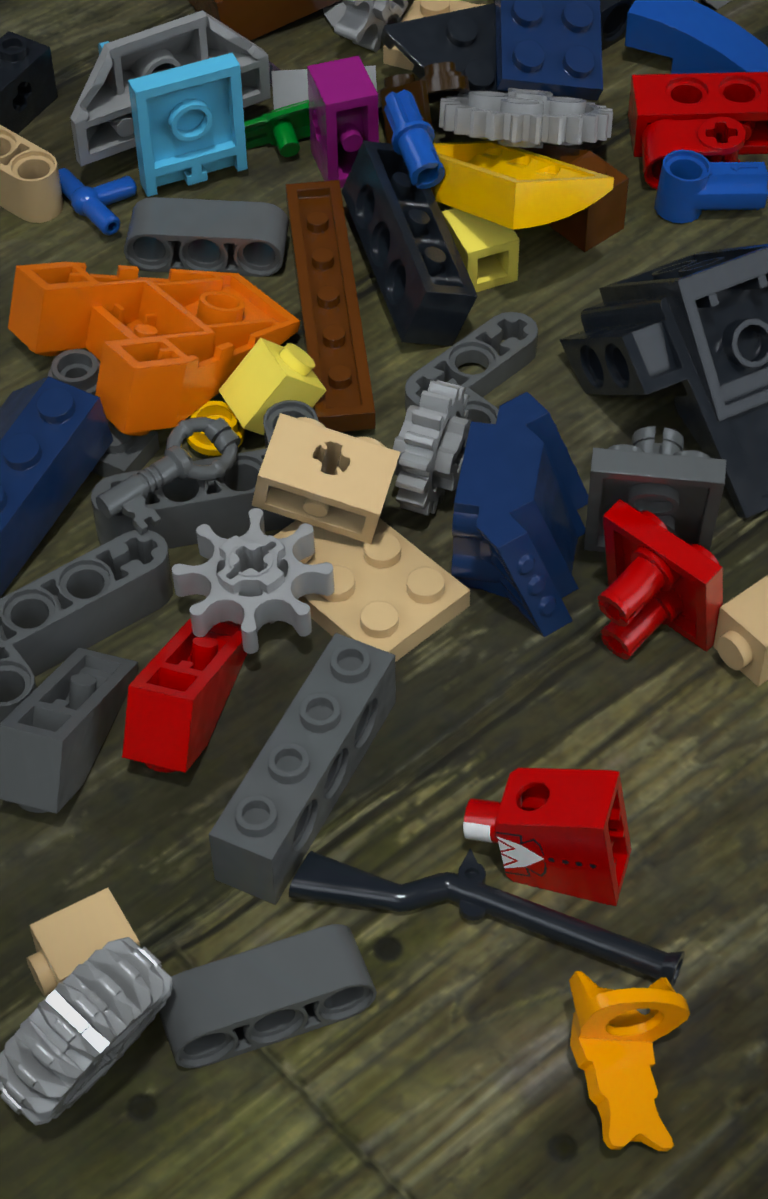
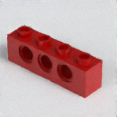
M768 72L632 75L628 122L634 157H642V132L649 124L657 120H695L719 116L730 117L739 121L746 130L745 144L739 150V155L768 154ZM720 132L717 133V143H721L722 133Z

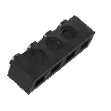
M363 140L341 192L401 342L453 346L478 295L431 188L419 189L416 187V184L414 186L411 184L403 157L394 151L392 144Z

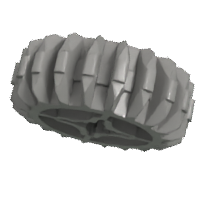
M125 937L108 942L102 949L95 950L83 964H78L74 971L63 982H59L51 994L38 1004L35 1011L20 1024V1028L15 1035L5 1043V1049L0 1053V1098L18 1115L23 1114L35 1126L49 1123L52 1119L58 1118L65 1109L71 1108L84 1093H87L107 1073L118 1059L124 1056L127 1049L141 1037V1033L165 1006L167 998L171 995L173 982L172 977L162 968V962L146 947L141 948L130 937Z

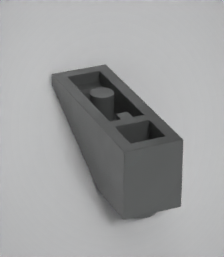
M77 648L0 723V799L17 803L22 809L29 812H52L57 814L84 784L128 694V686L137 675L138 662Z

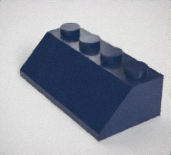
M49 376L13 391L0 408V598L114 441L100 397Z

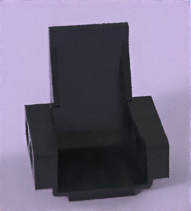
M768 244L696 252L599 288L603 302L588 307L581 312L584 331L560 339L583 391L586 394L647 395L682 381L686 393L674 398L675 408L702 451L710 456V458L726 460L725 486L738 516L748 518L767 510Z

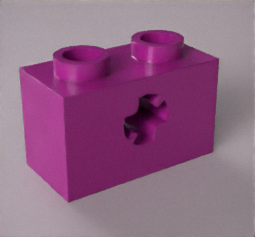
M359 55L307 66L311 153L324 181L339 180L340 188H343L363 140L379 142L378 93Z

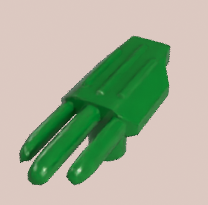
M309 100L281 107L262 114L261 117L244 121L246 150L271 143V145L278 146L280 154L284 157L296 155L300 151L298 140L310 136Z

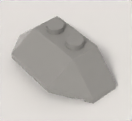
M203 10L104 44L70 117L77 162L80 166H84L136 147L128 80L233 53L240 64L244 108L271 98L268 54L262 48Z

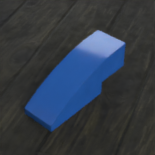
M635 0L628 11L625 46L673 58L671 74L768 72V47L741 26L705 5L693 0Z

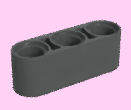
M162 197L144 198L133 207L124 246V254L133 266L151 272H170V269L239 273L242 276L254 277L270 276L282 267L289 220L287 214L281 208L265 202Z
M331 924L171 976L173 982L171 995L167 998L165 1006L159 1011V1015L176 1063L184 1068H199L353 1017L373 1003L377 991L351 929L342 924Z

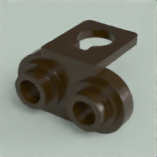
M440 62L425 66V76L418 81H415L414 74H399L384 78L385 88L381 89L380 94H378V111H383L387 143L392 144L393 131L384 111L386 105L385 97L392 91L395 93H399L404 89L410 91L415 98L423 121L428 122L432 126L429 104L441 101V98H447V96H458V94H466L470 91L468 77L462 75V72L456 71L455 62Z

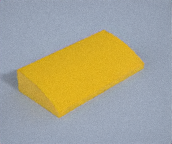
M498 141L433 143L440 162L445 168V176L442 181L431 187L436 201L512 230L536 227L569 217L597 202L613 190L614 177L518 147L500 145Z

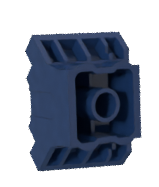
M525 392L499 406L496 424L472 421L470 423L454 500L451 575L467 588L481 589L508 598L543 637H546L573 621L561 598L579 589L572 576L578 538L585 534L586 528L577 510L588 504L589 495L549 411L532 395Z

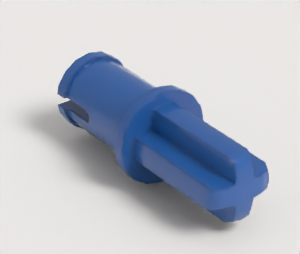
M404 89L399 93L390 92L385 97L386 105L384 111L393 131L391 138L392 147L397 154L402 155L413 186L416 184V187L419 189L434 187L444 178L445 168L440 162L433 145L435 138L433 127L428 122L423 121L415 98L410 91Z

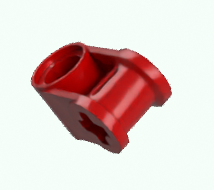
M720 116L695 120L662 119L649 124L641 135L645 181L650 187L657 190L663 159L668 153L675 150L695 151L706 157L709 162H741L738 159L739 150L745 144L746 130L744 126L735 119ZM719 132L722 133L721 143H717L716 139Z

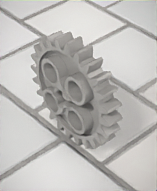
M508 88V93L471 91L468 95L447 96V98H441L439 127L443 128L444 131H454V134L466 135L471 138L489 139L491 141L498 140V144L504 146L543 148L544 143L581 145L583 142L596 143L597 140L606 141L607 138H611L612 108H606V105H595V102H586V100L579 98L553 97V93L548 91Z

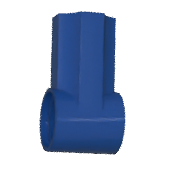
M692 150L672 151L664 157L654 208L663 219L673 223L692 222L699 218L702 210H759L760 208H765L768 197V172L765 162H709L702 154Z

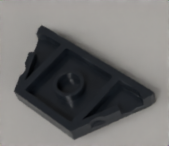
M495 3L384 25L381 34L383 44L389 50L396 46L414 64L412 72L419 79L425 76L424 67L440 62H455L456 71H460L462 75L468 77L469 92L495 91L508 93V91L497 90Z

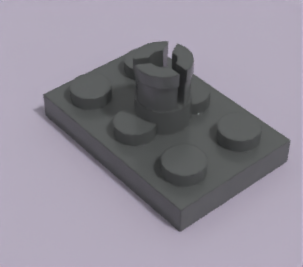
M656 426L645 427L635 431L632 436V445L618 444L610 446L608 449L593 448L584 550L606 552L603 515L621 499L639 512L647 510L656 515L665 524L668 531L689 545L698 544L710 551L725 485L726 460L710 458L707 454L699 451H683V435L666 427L663 430L662 443H654Z

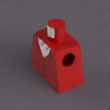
M517 768L509 774L501 802L471 798L468 801L463 822L464 837L469 840L499 844L506 877L513 882L597 903L617 906L632 850L619 771Z

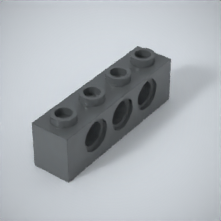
M334 634L209 833L215 880L274 905L277 904L396 703L394 654L344 635Z

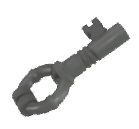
M196 417L182 420L167 438L164 457L96 497L97 506L106 518H111L122 511L127 517L133 518V526L140 535H143L148 531V522L153 527H156L161 522V517L153 508L146 507L145 497L148 494L153 493L176 478L180 480L190 478L204 481L223 477L232 468L237 459L238 445L241 439L224 418L215 420L206 417ZM195 432H204L222 455L219 460L216 459L210 465L201 466L193 464L190 454L181 448L183 440L189 438Z

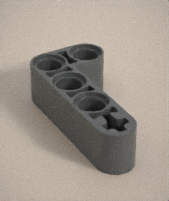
M285 400L274 404L267 409L263 418L265 449L237 453V459L232 468L221 478L204 481L190 478L180 480L176 478L165 486H161L160 489L148 494L145 497L146 507L153 508L161 517V522L156 527H153L148 522V530L161 535L165 539L168 549L198 544L196 529L202 524L209 525L213 532L221 538L227 539L235 535H244L250 528L248 512L253 508H257L252 506L257 476L280 413L294 418L307 417L318 421L314 409L308 404L297 400ZM220 457L193 461V464L201 466L210 465L216 459L219 460ZM141 470L105 477L93 488L91 502L100 545L136 529L133 526V518L127 517L122 511L111 518H106L97 506L96 497ZM261 509L264 514L265 532L284 529L295 521V519Z
M137 530L129 531L0 598V723L37 688L34 677L65 661L77 648L87 649L161 609L169 602L173 595V581L168 545L161 535L150 530L143 535H140Z

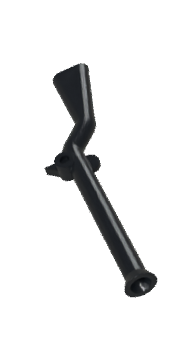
M471 848L464 858L458 874L451 872L438 873L405 884L392 882L310 851L295 874L289 888V897L396 912L411 911L444 900H450L459 904L460 913L467 920H479L487 914L653 978H667L672 987H674L685 956V951L667 953L486 885L485 868L477 863Z

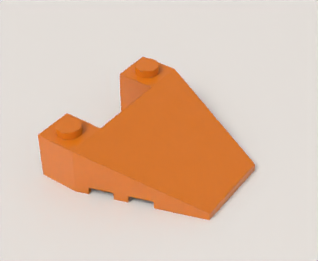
M80 262L16 265L8 329L35 354L57 356L64 350L83 348L94 354L100 361L95 396L100 397L106 418L115 428L123 434L132 436H143L151 430L176 427L180 421L188 418L220 393L218 390L260 338L281 345L297 333L300 326L299 319L239 273L170 269L168 279L138 277L139 268L137 266L118 265L117 275L89 274L86 271V264Z

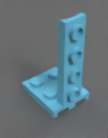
M109 41L98 44L99 55L104 44L109 43ZM233 53L128 80L140 183L147 197L158 194V186L180 180H185L189 186L207 181V173L230 166H235L238 172L248 169L240 64Z

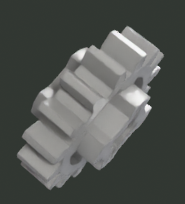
M440 380L430 381L428 391L423 390L421 393L420 406L410 405L407 409L405 421L393 445V450L400 452L395 470V475L398 476L395 486L399 487L396 501L401 503L400 508L429 516V513L434 514L436 512L437 504L443 502L445 489L454 491L457 488L471 420L467 419L469 410H465L469 398L468 394H464L465 387Z

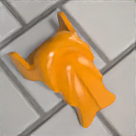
M575 971L569 979L575 1007L570 1047L578 1068L585 1072L589 1098L597 1106L600 1114L604 1143L611 1150H621L630 1141L642 1142L657 1151L668 1152L672 1149L674 1143L659 1117L654 1101L657 1098L658 1090L651 1071V1067L655 1065L653 1042L669 1034L688 1020L690 1011L687 1000L681 994L676 993L668 979L664 977L655 981L649 988L614 990L601 988L582 971ZM650 1008V1013L643 1015L636 1009Z

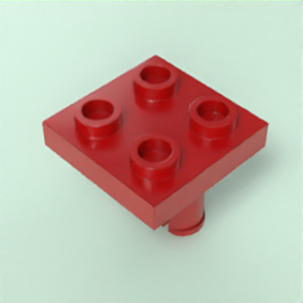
M619 499L603 515L609 586L598 596V605L606 617L611 620L601 630L603 643L615 655L628 660L661 624H666L707 652L714 645L719 610L723 605V567L715 556L703 546L698 544L689 545L668 531L665 524L653 513L647 510L639 512Z

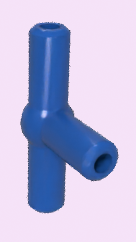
M59 169L62 193L71 201L73 210L77 214L87 217L103 234L107 236L115 234L119 230L121 222L106 206L135 196L137 186L134 179L130 176H124L92 188L85 186L68 169Z

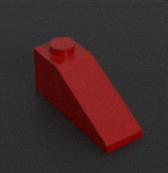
M190 618L128 686L122 758L145 763L148 768L158 772L180 771L186 773L208 745L247 656L243 649L240 624H235L232 621L220 622L214 625L205 636L197 637L193 634Z

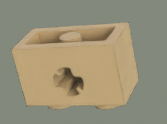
M280 413L257 476L252 506L371 544L400 452L387 448L378 440L370 437H353L328 429L319 421L311 418H294Z

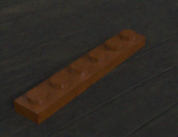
M330 180L285 184L306 353L315 363L313 372L327 390L313 407L314 411L317 414L318 421L331 430L346 432L376 429L374 400L340 181Z

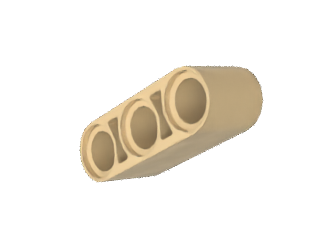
M0 125V206L31 223L47 222L58 217L63 211L64 202L56 158L48 151Z

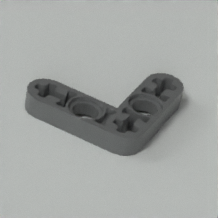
M505 312L491 318L407 379L405 385V411H407L410 405L420 406L423 390L428 391L430 381L440 380L466 388L464 394L469 396L465 410H469L468 420L496 424L499 409L483 397L527 366L535 358L538 342L536 322L531 317L518 312ZM472 362L483 365L486 370L480 374L471 375L459 371L458 367Z

